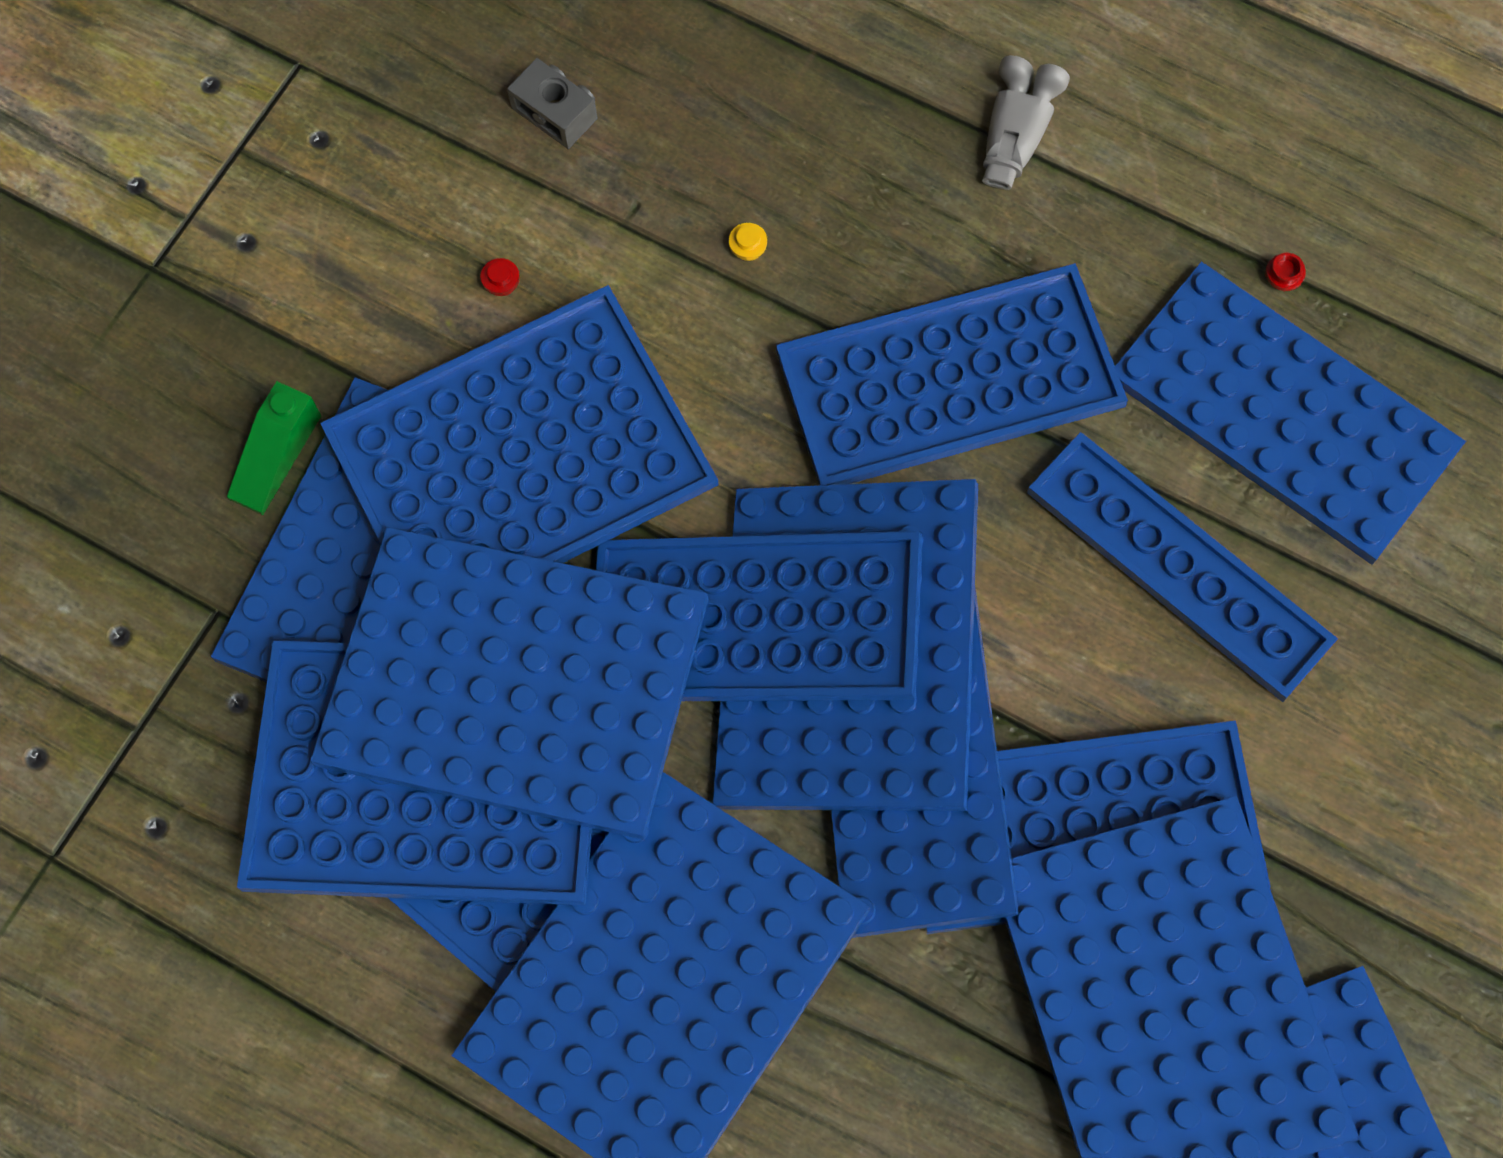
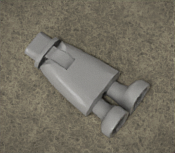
M1012 55L1005 56L999 66V75L1008 90L999 91L996 95L987 137L986 158L983 162V167L986 169L982 180L983 183L1004 190H1010L1014 179L1022 175V169L1035 152L1054 113V107L1049 101L1064 92L1070 80L1069 74L1063 68L1054 64L1040 65L1034 80L1033 94H1026L1034 77L1033 67L1024 58Z

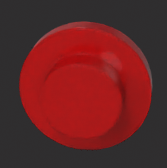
M1286 252L1274 256L1269 261L1265 274L1268 282L1274 288L1281 291H1292L1303 283L1306 269L1299 256Z
M505 258L489 261L481 271L483 287L486 291L496 296L511 294L520 281L517 266Z

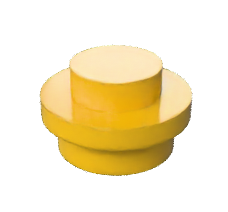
M754 223L737 225L729 235L730 250L742 260L751 261L757 259L764 253L767 247V235L764 229Z

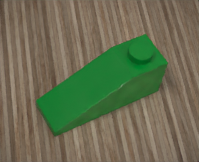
M276 381L256 414L227 494L228 500L264 515L322 416L311 396Z

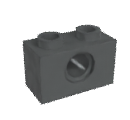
M538 58L507 88L512 109L568 150L598 119L595 97L590 90L583 85L576 86L566 78L558 67L552 64L548 66ZM552 100H561L556 103H550Z

